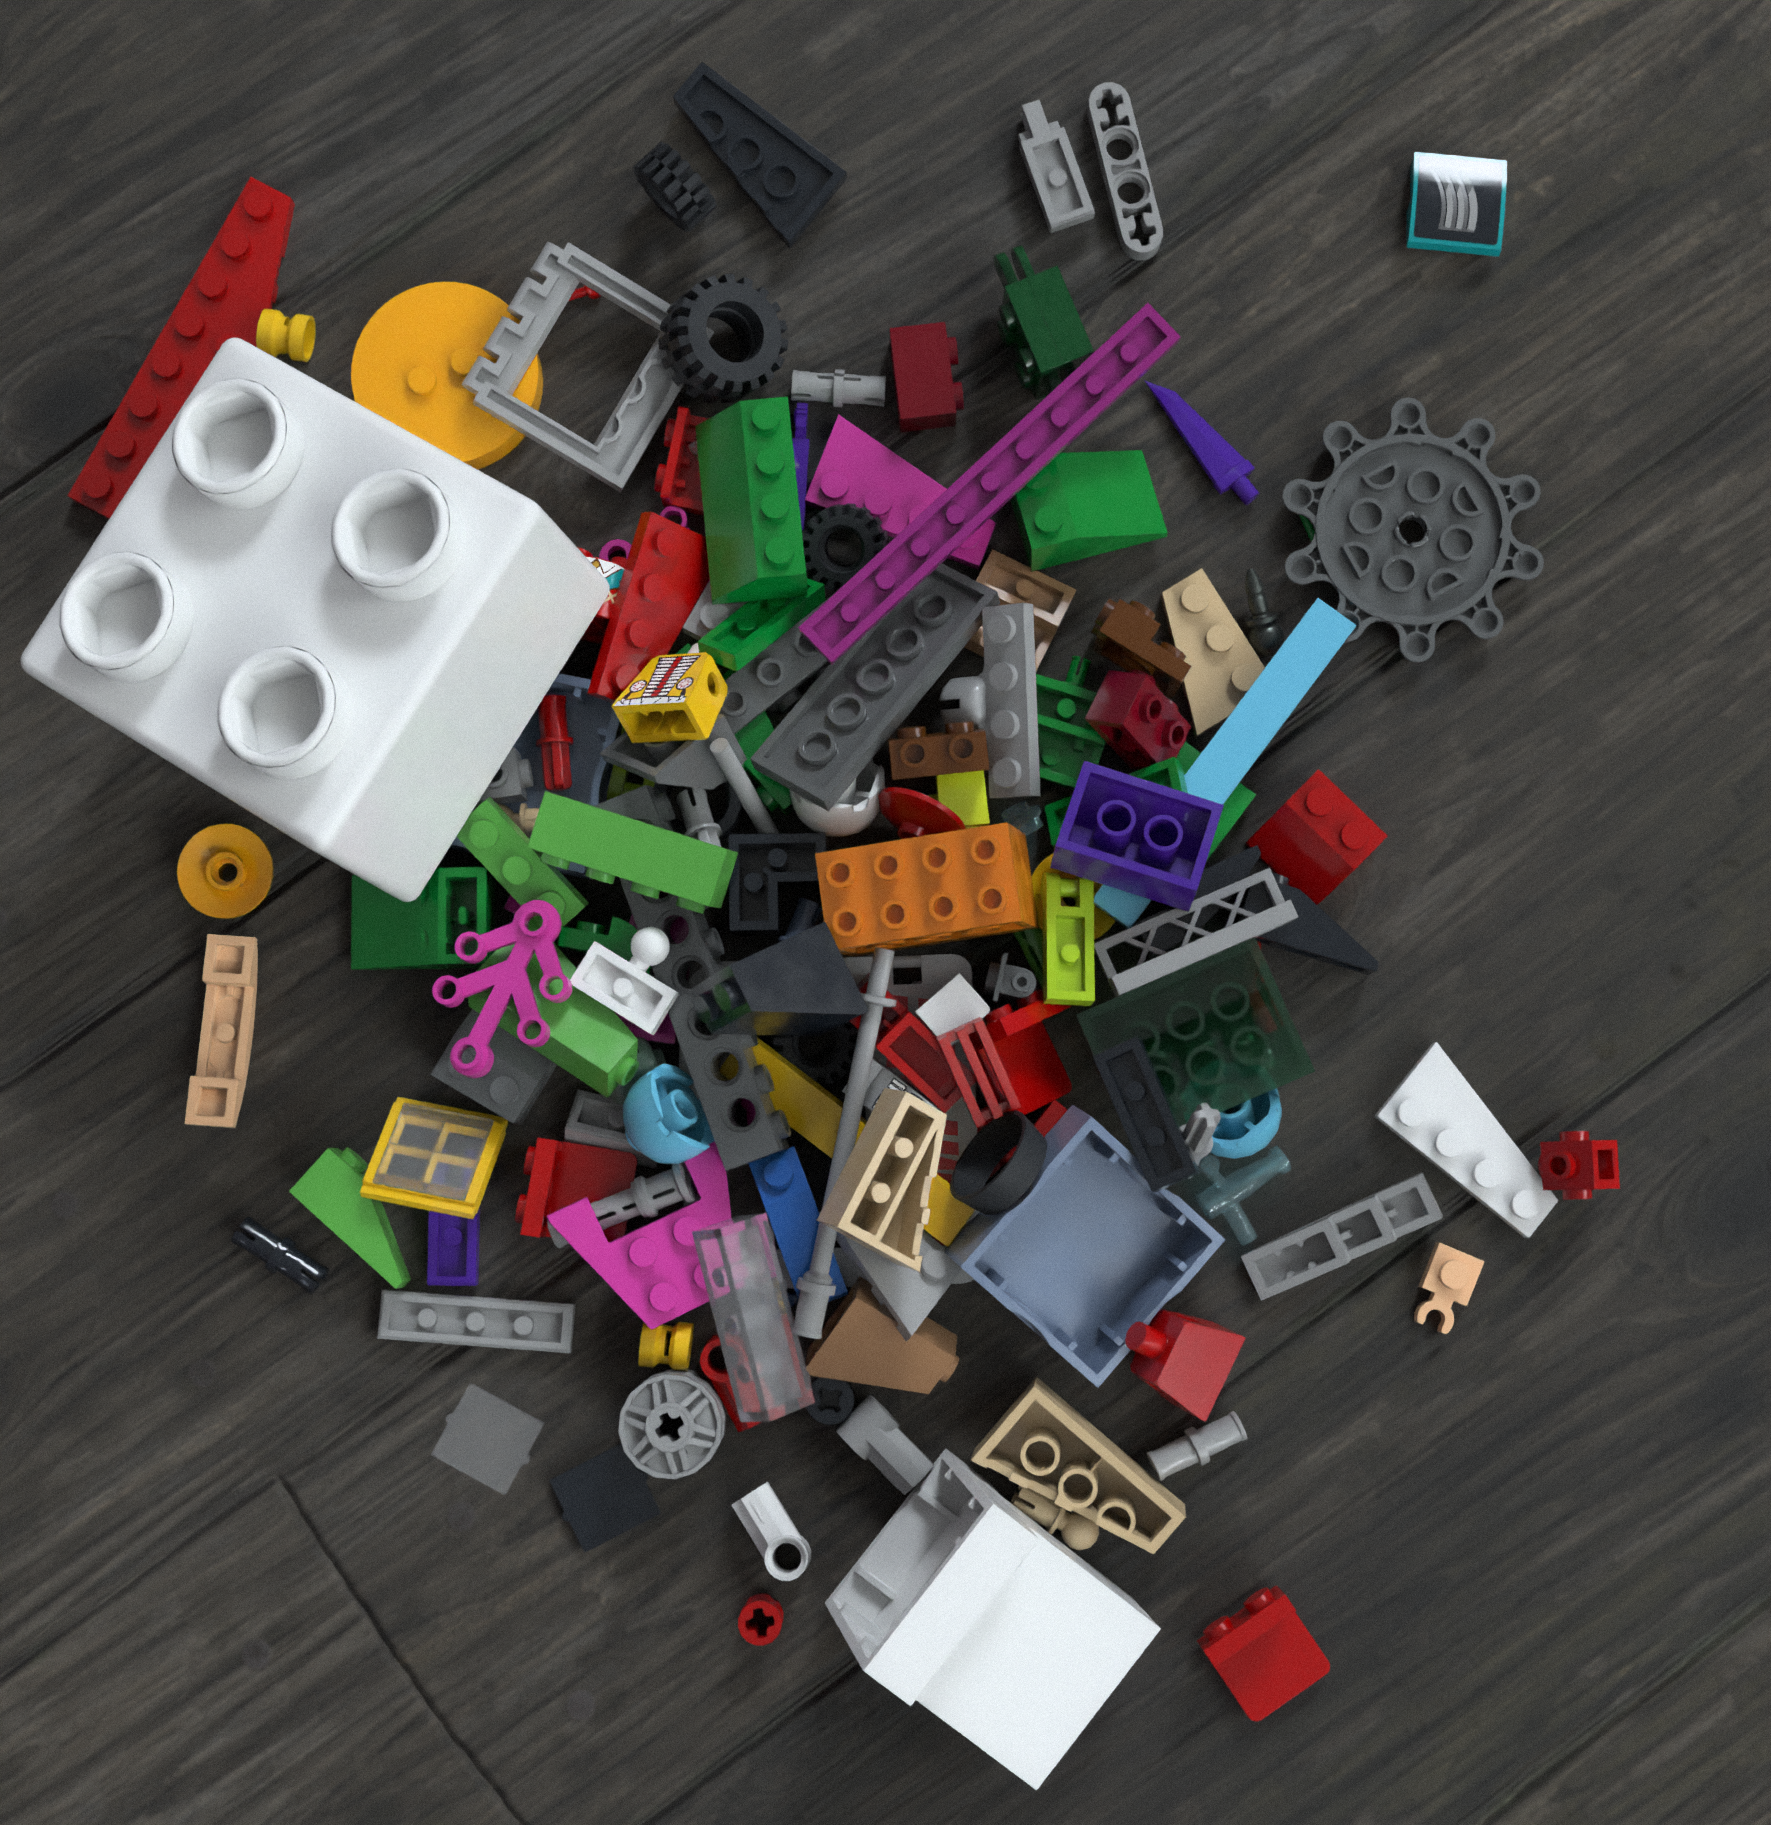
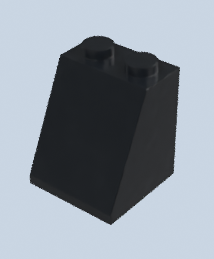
M826 922L737 961L690 989L694 998L695 1012L700 1020L707 1024L711 1034L818 1037L869 1011Z

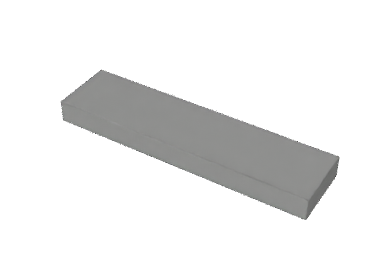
M384 1289L381 1293L377 1339L571 1353L576 1304Z

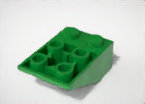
M485 867L436 868L421 894L411 902H403L362 878L352 875V970L480 968L495 952V950L488 952L486 957L476 964L465 962L455 952V942L461 934L475 932L481 935L495 930V877ZM472 940L466 944L464 949L466 955H472L477 951L478 941Z

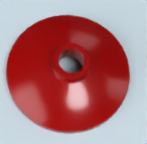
M888 787L882 789L878 795L880 812L893 826L899 829L897 834L901 839L966 829L962 820L952 810L925 794L906 788Z

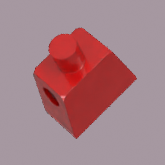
M1160 1309L1153 1317L1150 1325L1140 1321L1132 1324L1126 1333L1125 1343L1127 1348L1136 1352L1130 1364L1131 1372L1173 1405L1206 1422L1246 1338L1212 1321Z

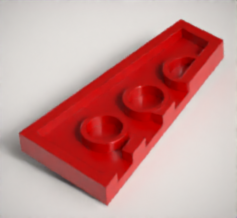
M654 512L641 513L589 685L588 694L613 704L653 658L668 654L710 579L706 537Z

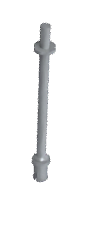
M875 947L866 994L861 993L869 1011L861 1015L822 1209L856 1143L883 1007H896L897 1000L885 998L895 952L893 950ZM820 1222L810 1269L803 1274V1277H798L796 1288L800 1289L794 1325L791 1329L793 1334L815 1339L822 1338V1327L829 1296H834L836 1285L832 1283L833 1279L829 1275L837 1231Z

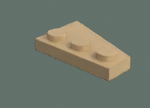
M1202 568L1163 591L1160 596L1172 645L1185 654L1186 658L1184 661L1191 665L1189 672L1182 682V687L1187 698L1195 738L1226 720L1265 669Z

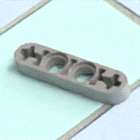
M1104 82L1097 85L1090 94L1087 106L1088 120L1120 246L1129 258L1147 260L1153 257L1160 248L1163 238V226L1130 97L1121 85L1114 82ZM1104 98H1109L1112 105H1117L1114 115L1116 126L1109 129L1108 113L1105 108H1100ZM1115 139H1122L1130 144L1132 154L1125 160L1113 159L1107 152V145ZM1130 182L1137 184L1143 191V198L1135 204L1123 202L1117 192L1122 184ZM1142 214L1140 222L1144 234H1152L1146 246H1141L1139 239H1130L1134 236L1136 228L1134 217Z

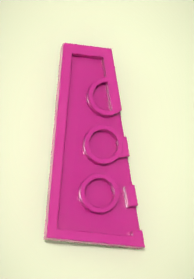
M838 414L805 501L806 505L821 511L837 504L845 505L847 503L856 504V507L859 508L865 507L871 511L869 514L881 520L882 524L880 526L883 532L887 531L888 536L895 538L947 489ZM991 519L987 520L948 559L979 570L996 523Z

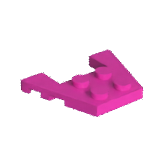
M715 1141L708 1146L710 1147L701 1154L682 1162L699 1197L698 1200L611 1242L607 1241L587 1197L546 1216L549 1224L559 1232L651 1330L739 1287L727 1174Z

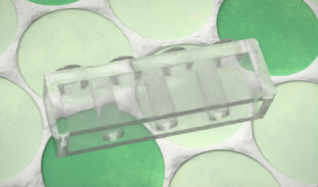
M758 1213L735 1216L692 1231L740 1421L770 1422L815 1403L811 1389V1377L805 1366L799 1335L791 1333L794 1319L786 1292L787 1284L781 1272L774 1245V1233L769 1225L767 1214Z

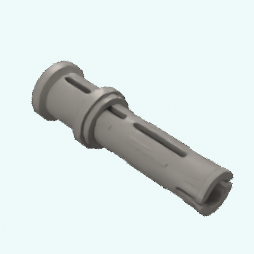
M683 1163L672 1164V1169L647 1179L644 1176L634 1178V1181L631 1182V1188L590 1204L602 1230H605L641 1214L644 1218H653L658 1215V1210L682 1200H685L687 1203L695 1201L696 1194ZM547 1221L550 1235L557 1248L560 1249L564 1245L569 1244Z

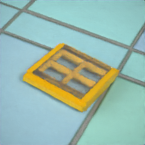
M397 1097L362 1180L361 1197L474 1219L504 1141L508 1120L499 1116Z

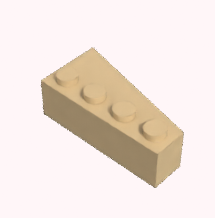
M1037 1376L976 1446L972 1454L971 1461L986 1469L989 1467L1017 1485L1025 1489L1028 1487L1053 1500L1056 1505L1070 1512L1074 1511L1096 1522V1525L1152 1554H1155L1186 1518L1185 1504Z

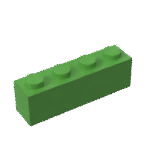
M547 791L544 793L527 846L528 848L543 852L540 861L568 870L570 862H574L587 867L585 873L587 877L613 884L615 876L632 881L630 891L658 899L660 891L678 896L676 906L704 914L706 906L721 908L739 853Z

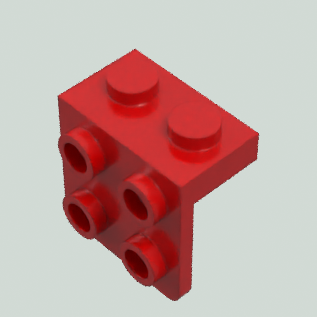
M1042 989L1017 1000L1016 1004L1019 1010L1013 1012L1009 1003L988 1013L984 1017L987 1023L986 1028L1021 1105V1108L1017 1109V1111L1022 1112L1024 1115L1068 1094L1072 1089L1071 1081L1042 1023L1043 1020L1072 1006L1043 1004ZM976 1031L968 1034L997 1102L1005 1099Z
M537 1138L536 1147H528L524 1163V1175L531 1176L528 1194H520L516 1208L515 1222L522 1224L520 1235L538 1238L551 1237L547 1224V1215L585 1197L592 1203L631 1188V1182L634 1181L637 1171V1157L630 1152ZM628 1220L603 1230L608 1242L626 1234Z
M1277 1585L1270 1590L1268 1587H1265L1255 1592L1243 1603L1245 1606L1243 1609L1230 1618L1226 1615L1212 1622L1203 1631L1204 1636L1197 1640L1249 1719L1256 1722L1261 1721L1328 1674L1330 1670L1328 1659L1296 1614V1609Z

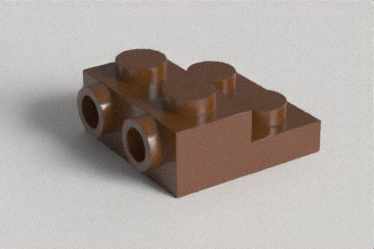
M1109 598L1096 618L1095 626L1091 631L1093 635L1097 636L1092 650L1128 673L1131 670H1140L1149 674L1155 679L1156 686L1163 695L1172 699L1191 668V665L1184 661L1186 658L1185 654L1169 643L1161 642L1160 645H1157L1153 642L1161 624L1153 620L1155 614L1148 607L1134 600H1131L1128 604L1121 599L1116 603Z
M974 721L946 723L945 732L926 734L925 726L897 729V737L888 739V755L892 780L989 770L986 731L983 728L974 729Z

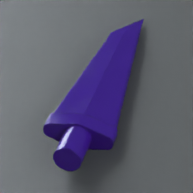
M1145 381L1159 405L1213 483L1216 491L1221 495L1232 489L1244 505L1251 503L1260 493L1247 478L1255 470L1249 460H1245L1175 391Z

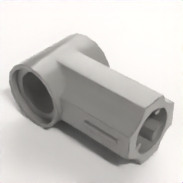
M869 1394L835 1430L864 1460L869 1459L905 1495L926 1476L934 1464L898 1428L900 1424L885 1407Z

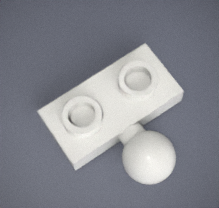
M655 927L640 929L631 940L630 947L633 956L629 962L594 941L570 979L572 985L654 1035L680 994L646 973L649 966L660 964L666 959L670 950L668 937L662 930Z

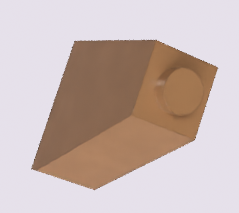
M859 1276L849 1290V1295L844 1297L823 1327L822 1338L815 1339L808 1348L804 1371L816 1377L929 1394L939 1380L946 1382L958 1365L959 1357L956 1356L957 1335L926 1317L906 1342L896 1328L899 1325L885 1303L880 1305L872 1293V1284Z

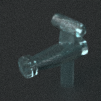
M1278 1146L1268 1150L1269 1156L1240 1168L1225 1178L1218 1171L1220 1162L1217 1157L1208 1154L1199 1163V1171L1204 1172L1213 1183L1212 1186L1195 1196L1200 1208L1210 1220L1223 1213L1241 1245L1252 1242L1258 1235L1239 1202L1252 1195L1279 1172L1284 1175L1292 1170L1290 1162Z

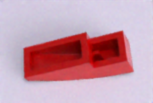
M870 973L857 984L860 993L866 994ZM888 990L886 991L885 998L897 1000ZM898 1000L896 1007H883L875 1047L943 1113H946L962 1096L936 1037ZM861 1015L850 1020L857 1029H859ZM957 1058L971 1088L977 1080L974 1074Z

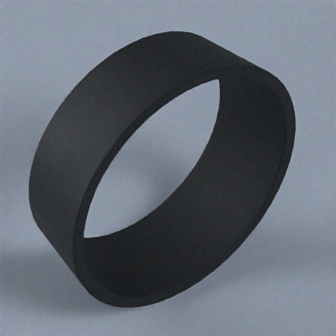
M1017 1110L1003 1113L1004 1116L993 1119L977 1133L960 1156L951 1177L950 1191L952 1196L984 1215L998 1214L1014 1204L1033 1183L1046 1157V1139L1026 1116ZM1017 1145L1005 1167L985 1186L990 1174L999 1161Z

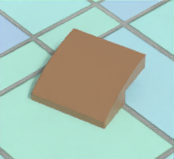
M992 549L976 581L998 592L999 605L1033 604L1035 667L1037 672L1070 606L1076 589L1038 571L1031 572L1030 567ZM982 625L964 648L984 657Z

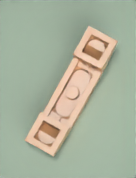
M207 934L202 981L207 985L196 1076H190L185 1116L186 1125L235 1128L247 1080L253 1040L258 971L257 938Z

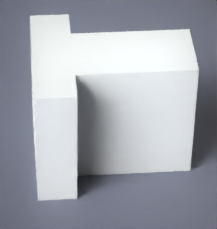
M946 1448L934 1462V1466L916 1485L825 1602L865 1673L911 1706L917 1700L1035 1790L1044 1782L1161 1630L1130 1595L1007 1501L989 1481Z

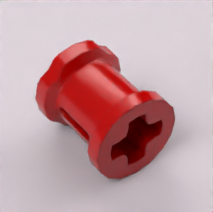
M758 1593L751 1596L742 1607L738 1618V1629L741 1636L748 1643L756 1646L772 1643L778 1637L784 1620V1610L781 1603L767 1593ZM757 1608H762L765 1616H773L769 1620L766 1630H760L757 1622H749Z

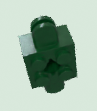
M1019 245L1011 249V257L1020 281H1018L1012 265L1004 252L993 257L996 272L1004 288L1003 303L998 306L1001 320L997 321V328L1005 347L1013 345L1019 362L1014 363L1021 386L1024 390L1031 388L1037 401L1047 397L1094 353V350L1058 265L1035 274L1023 246Z

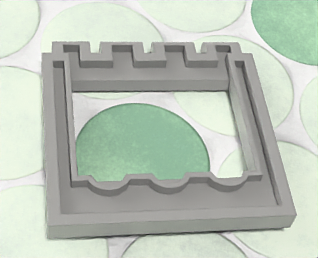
M547 242L530 269L533 275L544 281L543 285L529 277L524 279L507 308V311L521 320V322L517 324L511 319L502 316L483 347V350L497 359V362L494 364L488 359L478 356L462 382V386L476 395L473 405L621 493L685 384L682 383L677 386L671 379L676 375L672 367L665 369L662 363V359L667 356L666 350H659L658 339L664 336L665 332L661 331L594 445L513 397L512 394L579 282L658 330L661 321L669 315L666 311L671 305L568 242L563 250L555 244ZM706 327L708 341L712 338L714 331Z

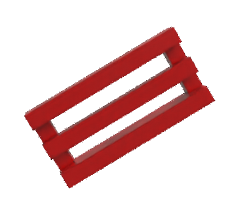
M981 1017L936 1037L971 1119L977 1128L986 1124V1120L1004 1116L1003 1113L1010 1109L1014 1111L1021 1108ZM976 1031L1005 1099L997 1102L968 1034ZM958 1039L988 1107L979 1110L950 1044Z

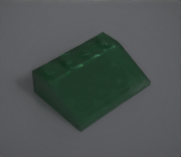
M1255 937L1076 1015L1093 1056L1135 1036L1141 1038L1180 1127L1187 1124L1198 1104L1208 1103L1211 1109H1218L1219 1112H1222L1315 1072Z

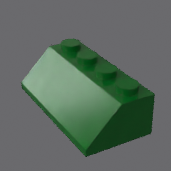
M788 396L739 401L695 426L712 605L808 596Z

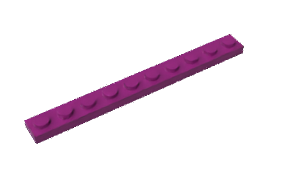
M1147 303L798 627L799 632L833 665L1179 343L1181 336Z

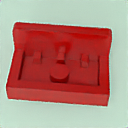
M681 406L678 408L676 420L669 418L667 422L664 446L670 447L667 465L659 464L654 490L661 493L660 497L664 508L677 506L683 509L684 512L704 515L695 426L709 418L690 415L689 408Z

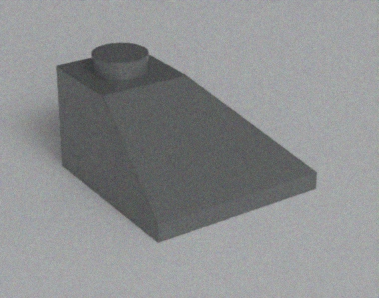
M718 714L707 740L632 743L625 731L600 753L604 761L657 784L712 790L727 781L726 776L710 750V745L714 740L718 738L727 739L741 765L747 760L724 715Z

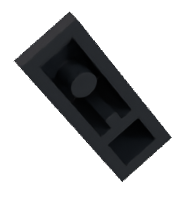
M1272 873L1284 900L1288 901L1291 899L1298 918L1251 940H1257L1264 945L1365 975L1377 972L1379 962L1300 889L1288 886L1289 878ZM1263 882L1247 888L1239 908L1255 914L1274 907ZM1237 914L1235 923L1246 918Z

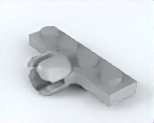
M1016 603L982 607L983 672L978 676L950 679L942 688L940 701L959 700L960 708L940 710V714L944 724L974 721V729L983 728L986 731L989 761V798L1002 799L1040 796L1033 604Z

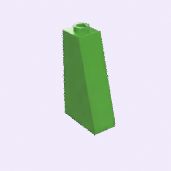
M533 919L528 924L530 931H536L540 928ZM554 943L563 974L571 979L577 969ZM515 944L497 949L477 971L506 961ZM534 953L526 971L541 1018L550 1027V1037L544 1045L531 1048L608 1098L619 1084L621 1086L627 1085L636 1074L639 1067V1061H637L638 1039L613 1010L573 985L572 993L566 1001L553 1003L546 999L539 989L540 980L544 975L536 953ZM556 979L550 983V995H556L561 992L563 981ZM493 988L469 996V1007L480 1014ZM512 996L498 1026L519 1039L517 1026L520 1018ZM534 1023L528 1027L526 1032L528 1039H535L539 1036L541 1032L540 1024Z

